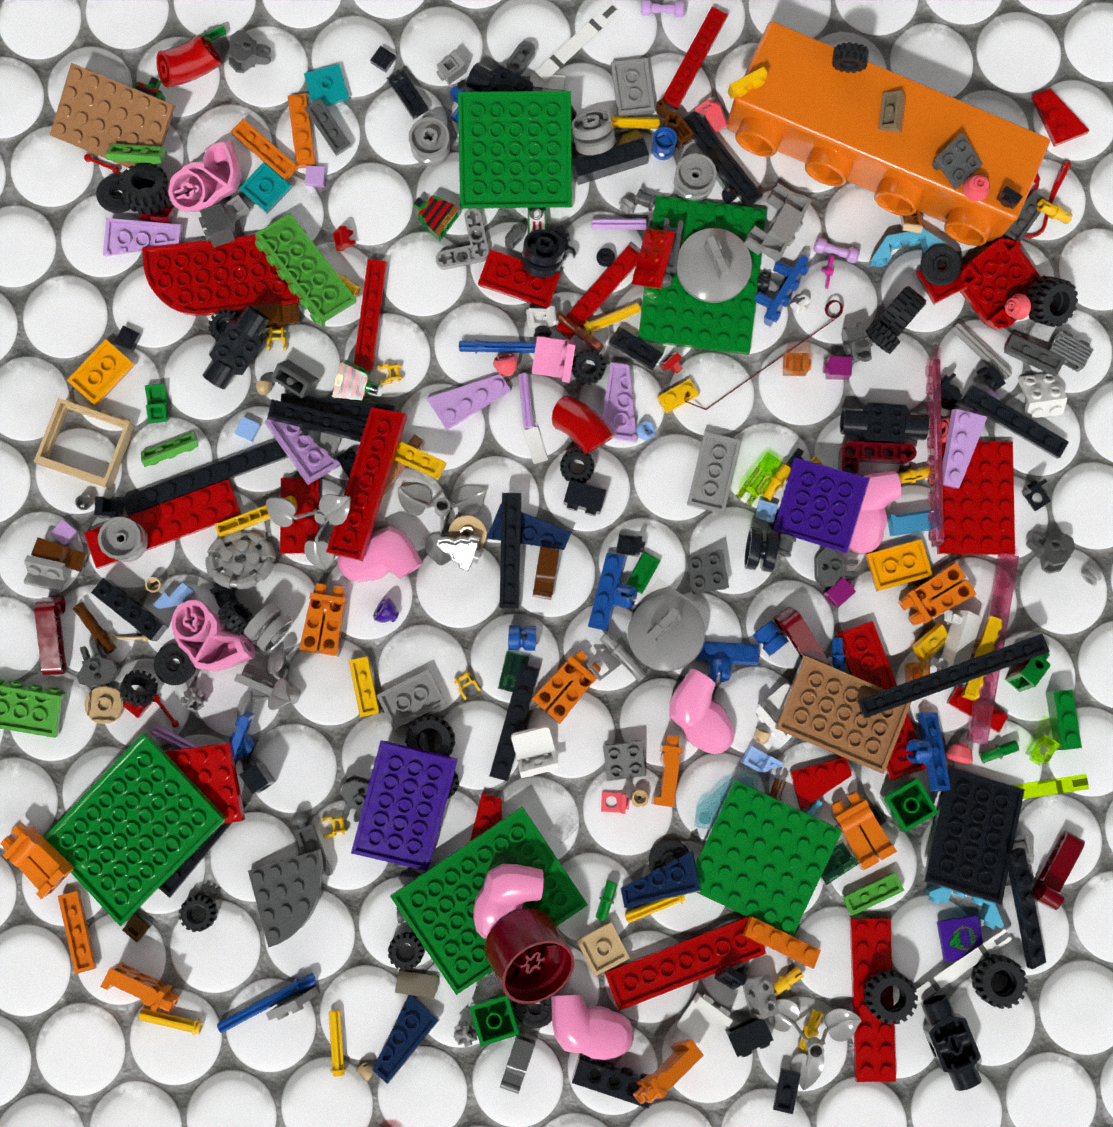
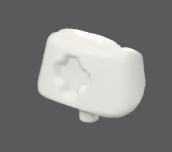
M802 294L792 300L790 307L796 314L802 309L807 311L808 308L806 306L809 304L810 299Z

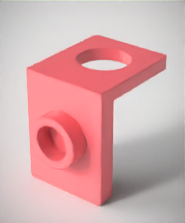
M708 99L694 109L695 112L705 114L708 125L715 134L728 126L721 103Z
M602 792V812L625 814L626 809L629 810L630 798H626V793ZM610 796L615 797L617 800V804L613 808H609L605 804L606 799Z

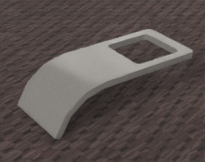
M622 637L619 640H617L619 643H622L624 645L623 648L628 652L629 655H634L631 648ZM608 648L587 663V666L599 681L622 664L615 656L610 654L611 651ZM599 658L609 669L602 676L592 666V663Z

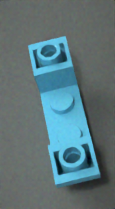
M922 229L921 233L903 232L887 235L870 260L869 266L883 267L887 265L892 258L890 248L895 250L908 244L909 246H916L921 242L924 254L930 247L939 244L946 245V243L925 229Z
M934 886L926 889L924 894L930 896L928 900L940 905L941 901L948 903L952 890ZM953 891V894L962 898L965 897V894ZM969 896L972 898L971 902L983 906L979 918L984 920L983 925L995 929L996 926L1003 928L1004 924L995 903Z

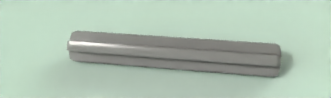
M957 323L952 328V332L989 367L994 365L1003 380L1008 379L1012 375V371L961 323Z

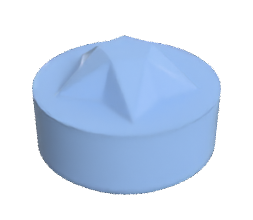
M648 420L640 422L636 427L638 436L643 440H649L655 436V427Z

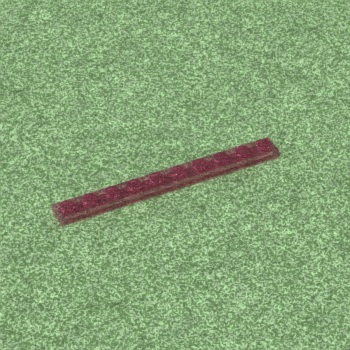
M932 359L925 370V375L928 377L926 394L929 395V401L926 403V412H929L927 448L930 449V455L927 457V466L930 467L927 484L930 485L928 503L931 504V510L928 512V522H931L928 539L931 541V547H940L944 543L940 359Z
M999 553L997 557L987 617L993 616L1002 619L1001 623L1003 626L998 631L999 638L994 644L995 650L1003 648L1005 644L1019 556ZM1000 670L983 677L984 684L979 689L980 696L972 703L966 737L968 742L982 745L988 744Z

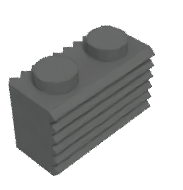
M221 204L199 210L202 217L198 219L202 229H207L203 231L207 242L211 241L215 248L224 243L227 244V242H234L235 238Z
M1059 331L1054 336L1047 350L1066 358L1063 365L1079 372L1085 367L1094 349L1089 347L1090 344L1084 340L1078 341L1073 338L1070 332Z
M288 359L278 363L272 375V380L297 394L300 398L313 393L319 381L317 377Z

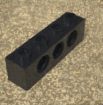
M102 578L91 592L151 641L157 642L169 627L109 579Z
M586 1055L578 1056L572 1076L573 1084L648 1109L650 1103L646 1101L640 1104L633 1095L636 1090L628 1088L629 1083H637L648 1074L641 1073V1075L633 1073V1070L630 1068L622 1067L620 1069L614 1067L613 1063L605 1060L602 1063ZM593 1069H598L601 1072L596 1078L591 1077L589 1074ZM613 1075L620 1078L616 1084L608 1081Z

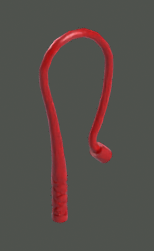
M1064 162L1054 182L1048 200L1052 204L1071 166L1069 162ZM1038 173L1033 182L1035 187L1029 191L1028 196L1039 187L1041 179ZM1045 214L1043 225L1037 233L1026 234L1024 238H1034L1043 233L1047 226L1048 215Z

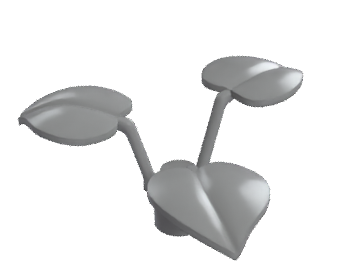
M419 484L398 487L400 504L407 513L419 516L423 514L425 507H434L435 513L440 516V535L433 534L429 536L425 543V550L428 556L438 565H445L451 560V557L435 545L438 537L449 536L448 534L444 535V516L449 514L450 507H458V511L462 515H475L482 507L486 490L477 486H462L454 490L451 495V499L455 504L442 497L428 505L431 501V493L427 487Z
M324 495L320 499L318 510L314 509L301 515H294L296 513V506L287 499L278 497L268 499L266 506L269 516L278 526L288 527L293 523V519L315 515V521L322 524L315 537V541L309 540L305 543L304 551L307 559L314 566L324 570L328 569L335 555L326 552L329 543L324 540L319 541V537L328 521L333 525H340L347 519L350 511V496Z
M284 643L279 644L271 652L267 660V674H273L278 679L271 695L253 696L252 691L244 693L238 703L237 718L246 711L253 712L256 699L268 700V708L271 710L279 709L288 703L296 704L301 695L300 689L290 686V683L286 679L281 678L277 673L283 665Z
M778 999L776 1001L779 1013L768 1017V1021L776 1030L781 1032L788 1031L791 1025H793L804 1039L808 1054H796L790 1061V1070L801 1073L799 1085L803 1090H806L817 1081L823 1071L824 1065L821 1057L824 1055L823 1045L826 1043L827 1032L835 1041H846L855 1033L861 1018L847 1009H833L824 1016L823 1020L827 1028L824 1029L822 1038H807L797 1023L794 1022L800 1015L797 1004L790 999Z

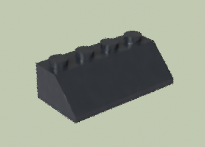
M637 128L615 135L616 143L614 147L601 154L583 155L576 150V147L572 148L571 166L577 184H584L648 164L649 152L644 138Z

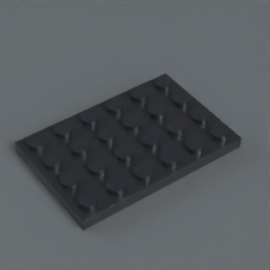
M949 766L947 770L951 790L941 792L938 806L939 813L936 816L922 881L1001 905L1008 876L1005 853L1013 850L1025 789Z

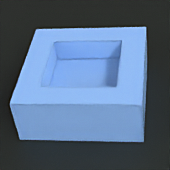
M242 416L235 434L253 442L261 425Z
M759 500L754 519L773 524L778 504Z

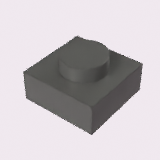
M518 227L514 231H509L505 236V247L512 251L523 239V231Z

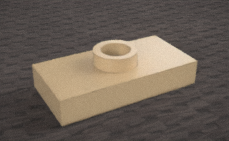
M916 211L911 216H900L903 231L922 232L923 225L919 211Z

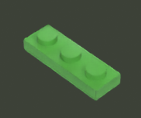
M112 143L105 155L107 160L116 162L129 161L134 163L161 164L167 151L166 147Z
M195 432L187 433L141 451V462L144 467L156 465L162 460L171 459L183 452L194 450L198 447V439Z
M893 872L842 896V899L849 914L853 916L903 892L904 888L896 872Z

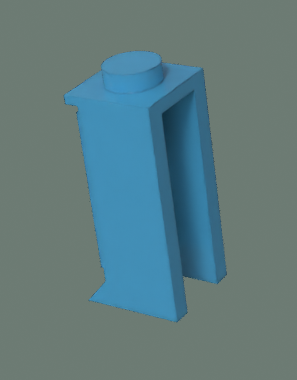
M937 509L898 514L896 516L890 513L887 515L890 537L936 530L940 527L941 516L937 513Z

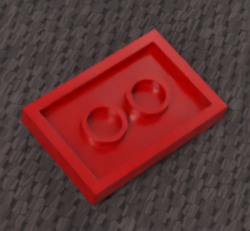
M645 230L633 274L632 285L661 289L675 236L674 232Z

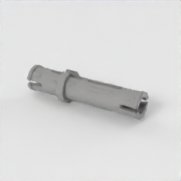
M609 631L599 639L611 651L610 654L615 656L638 682L647 675V672L623 648L624 645L619 643Z

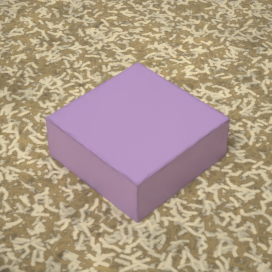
M306 166L305 185L325 187L326 168L322 166Z
M62 519L50 535L67 547L79 531Z

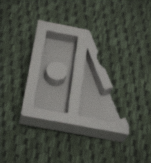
M313 987L306 993L298 995L266 1013L268 1020L276 1017L280 1020L288 1016L290 1011L294 1014L302 1010L304 1003L320 994L317 987Z

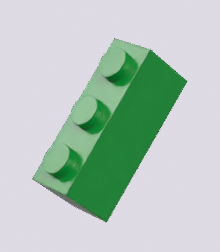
M1073 689L1046 692L1054 749L1070 750L1082 748Z

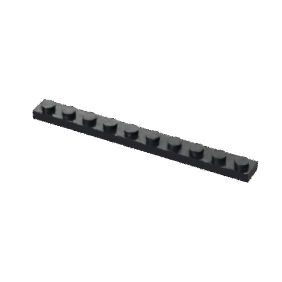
M276 440L122 497L126 512L130 516L289 457Z
M1039 634L858 699L857 703L865 719L1050 651L1043 634Z

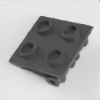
M961 133L934 159L932 167L935 170L941 169L954 190H956L982 165V162L964 134Z
M723 550L687 557L693 595L729 588Z
M642 740L611 745L606 744L603 746L607 781L646 776Z

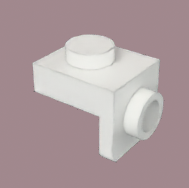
M549 306L546 309L529 308L526 310L528 329H535L542 325L551 328L556 324L557 313L554 306Z

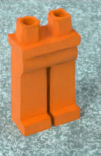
M956 562L914 590L904 594L905 597L898 603L904 611L910 607L914 609L916 613L909 616L908 619L915 626L931 621L932 618L975 596L976 592L968 579L936 598H932L966 577Z
M316 583L314 592L310 593V602L299 650L339 657L345 605L347 604L345 588L334 586L333 595L330 596L326 595L327 585Z
M581 650L574 654L573 657L570 656L567 662L531 699L545 711L570 682L571 685L547 711V714L559 724L597 679L589 668L586 669L581 665L588 657ZM593 662L592 666L599 673L601 667H599L595 662Z
M666 735L665 745L660 746V752L663 753L660 756L662 772L658 797L652 796L651 804L674 807L680 762L679 754H682L683 749L678 747L679 736Z
M853 791L846 796L851 804L845 808L841 800L831 804L834 813L832 817L842 830V834L859 868L866 870L880 862L878 859L883 860L896 853L897 850L879 825L868 806L867 800L862 799L857 791Z
M20 823L11 830L17 839L9 835L0 843L6 850L3 857L6 860L10 859L11 863L26 875L39 890L36 894L40 899H43L62 883L74 867L45 838L37 833L38 829L35 826L29 829L26 825Z
M122 962L109 968L100 986L106 990L114 986L140 998L144 1005L151 1006L150 1009L155 1012L160 1008L169 1012L171 1008L176 1006L180 995L171 991L172 985L167 984L165 986L162 982Z
M692 1039L675 1042L671 1046V1049L674 1051L671 1056L653 1074L646 1075L644 1079H640L636 1083L639 1088L633 1095L640 1104H643L645 1101L652 1103L654 1099L664 1098L667 1095L666 1091L671 1089L704 1056Z

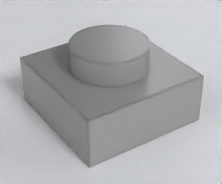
M236 195L223 205L235 222L250 212L239 195Z

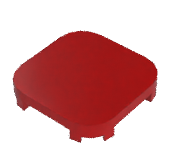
M1002 238L992 243L964 265L957 277V287L980 320L988 328L994 330H1002L1015 324L1014 322L1017 320L1007 315L1005 311L1006 302L1015 294L1027 296L1028 289L1032 288L1031 284L1045 276L1039 275L1019 248L1022 244L1018 240L1013 241Z

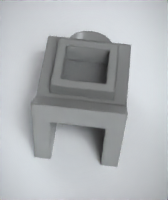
M455 50L437 64L438 71L436 73L442 81L445 80L448 85L466 73L465 62Z

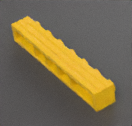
M288 496L284 498L291 501L296 506V509H298L295 497ZM265 505L215 524L218 536L224 537L227 534L238 532L271 518Z
M993 616L987 617L975 657L995 650L994 644L999 638L998 631L1003 626L1001 623L1002 619ZM984 676L966 682L961 697L972 701L978 699L980 696L979 689L984 684Z

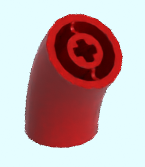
M198 34L182 45L160 50L157 53L156 64L159 78L162 84L168 88L186 84L205 76L222 64V60L210 42L204 36Z
M567 395L560 398L555 404L552 411V425L555 429L569 436L585 455L598 449L616 436L606 421L585 403Z

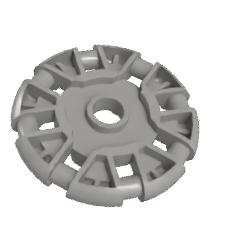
M240 530L227 534L221 539L218 537L207 551L209 555L206 557L205 564L208 574L214 577L213 580L217 584L229 589L231 587L247 589L256 586L259 581H264L270 575L274 568L273 561L276 560V553L272 543L268 542L267 537L253 530H250V532ZM230 542L231 545L226 548L225 544ZM238 558L246 559L243 563L236 562ZM234 576H240L238 580H234Z

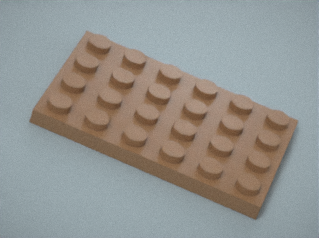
M71 63L50 136L103 158H106L105 153L112 143L163 147L176 105ZM113 161L127 168L137 165V163L129 161Z
M803 656L775 729L884 774L912 702L864 719L857 700L885 689L810 657Z

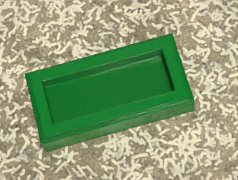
M644 552L626 585L635 587L638 593L643 594L661 560Z

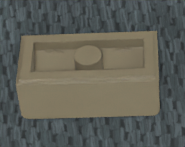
M902 90L883 92L879 130L895 133L902 132L906 96Z
M399 970L395 993L434 998L438 976Z

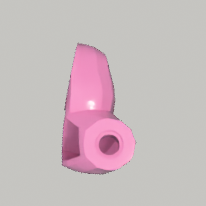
M223 141L208 146L202 161L189 163L172 176L168 186V194L176 208L184 212H200L199 210L217 205L223 198L230 196L238 190L242 174L233 141Z
M895 470L863 476L870 478L850 544L849 550L857 554L871 553L881 544L887 524L885 507L901 497V483Z
M391 526L371 533L363 562L340 556L337 558L338 568L342 575L348 580L357 583L381 579L389 572L401 579L424 564L406 534Z
M188 600L175 609L172 616L174 637L178 646L189 656L196 668L219 672L255 657L256 653L252 641L245 634L238 635L236 632L225 631L222 621L204 603L197 600Z
M691 668L676 688L670 700V719L681 729L686 740L694 747L710 754L723 753L734 742V725L722 705L712 700L715 687L714 681Z
M501 864L487 872L483 887L475 898L473 908L475 928L482 938L487 939L492 928L501 919L513 912L524 910L525 902L541 900L544 881L542 869L518 864Z
M581 995L551 996L554 1036L564 1051L582 1053L592 1059L607 1060L625 1054L632 1047L634 1029L630 1020L623 1014L601 1006L588 1008Z

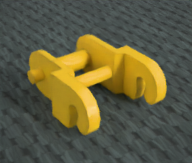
M270 326V330H268L269 337H267V350H271V342L273 340H282L283 350H286L287 339L284 337L286 330H284L283 326L281 329H273ZM273 333H281V337H273Z
M398 363L392 366L388 364L378 365V370L388 369L389 378L384 382L379 381V384H392L391 381L403 379L399 372L401 365H398ZM395 369L396 372L395 377H392L391 370Z
M465 670V674L458 679L454 677L456 680L454 683L459 685L460 689L458 690L464 700L467 698L462 690L469 684L474 683L477 690H481L476 681H472L469 677L471 675L470 672L467 673ZM468 678L469 681L461 686L459 682Z
M342 815L337 819H334L333 816L320 819L321 821L330 820L334 830L332 834L323 835V838L336 836V833L339 832L345 834V831H348L344 827ZM339 820L341 830L336 831L335 821Z

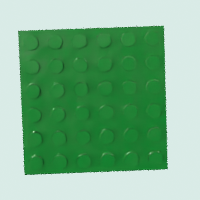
M571 91L458 92L460 209L572 208Z
M734 779L696 860L702 890L696 893L747 917L752 915V917L793 936L842 830Z

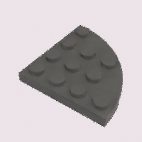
M321 849L248 870L268 948L292 937L307 923L315 911L322 892L321 883L322 874H324Z

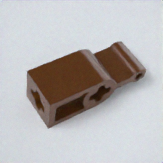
M660 99L656 104V113L663 118V127H669L675 131L677 135L676 147L680 150L692 142L694 133L680 114L674 111L669 112L664 105V101Z
M298 304L252 306L270 319L265 328L300 323Z
M37 537L31 553L35 557L65 563L67 568L79 572L82 571L88 555Z
M540 547L532 597L552 599L559 550Z

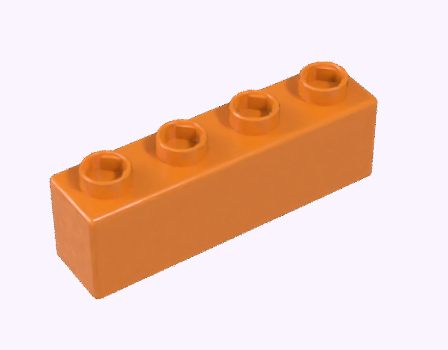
M770 21L767 24L744 75L746 76L764 67L767 71L765 83L757 89L752 88L748 90L742 97L734 98L727 122V129L736 133V141L743 149L762 157L773 156L778 151L804 162L807 174L822 184L836 187L842 186L848 181L874 192L876 203L890 213L900 216H911L916 211H919L944 222L946 234L966 245L980 246L987 241L994 243L1018 219L1050 144L1049 138L870 62L867 63L866 69L861 72L846 73V71L841 72L840 69L836 70L832 66L834 47L776 22ZM902 90L906 96L902 132L895 133L879 130L883 92ZM961 133L964 134L982 162V165L971 176L983 175L989 181V194L981 201H972L965 196L963 192L964 182L954 190L942 170H935L932 167L934 159ZM1006 186L1023 196L1013 210L1004 207L997 200V197Z

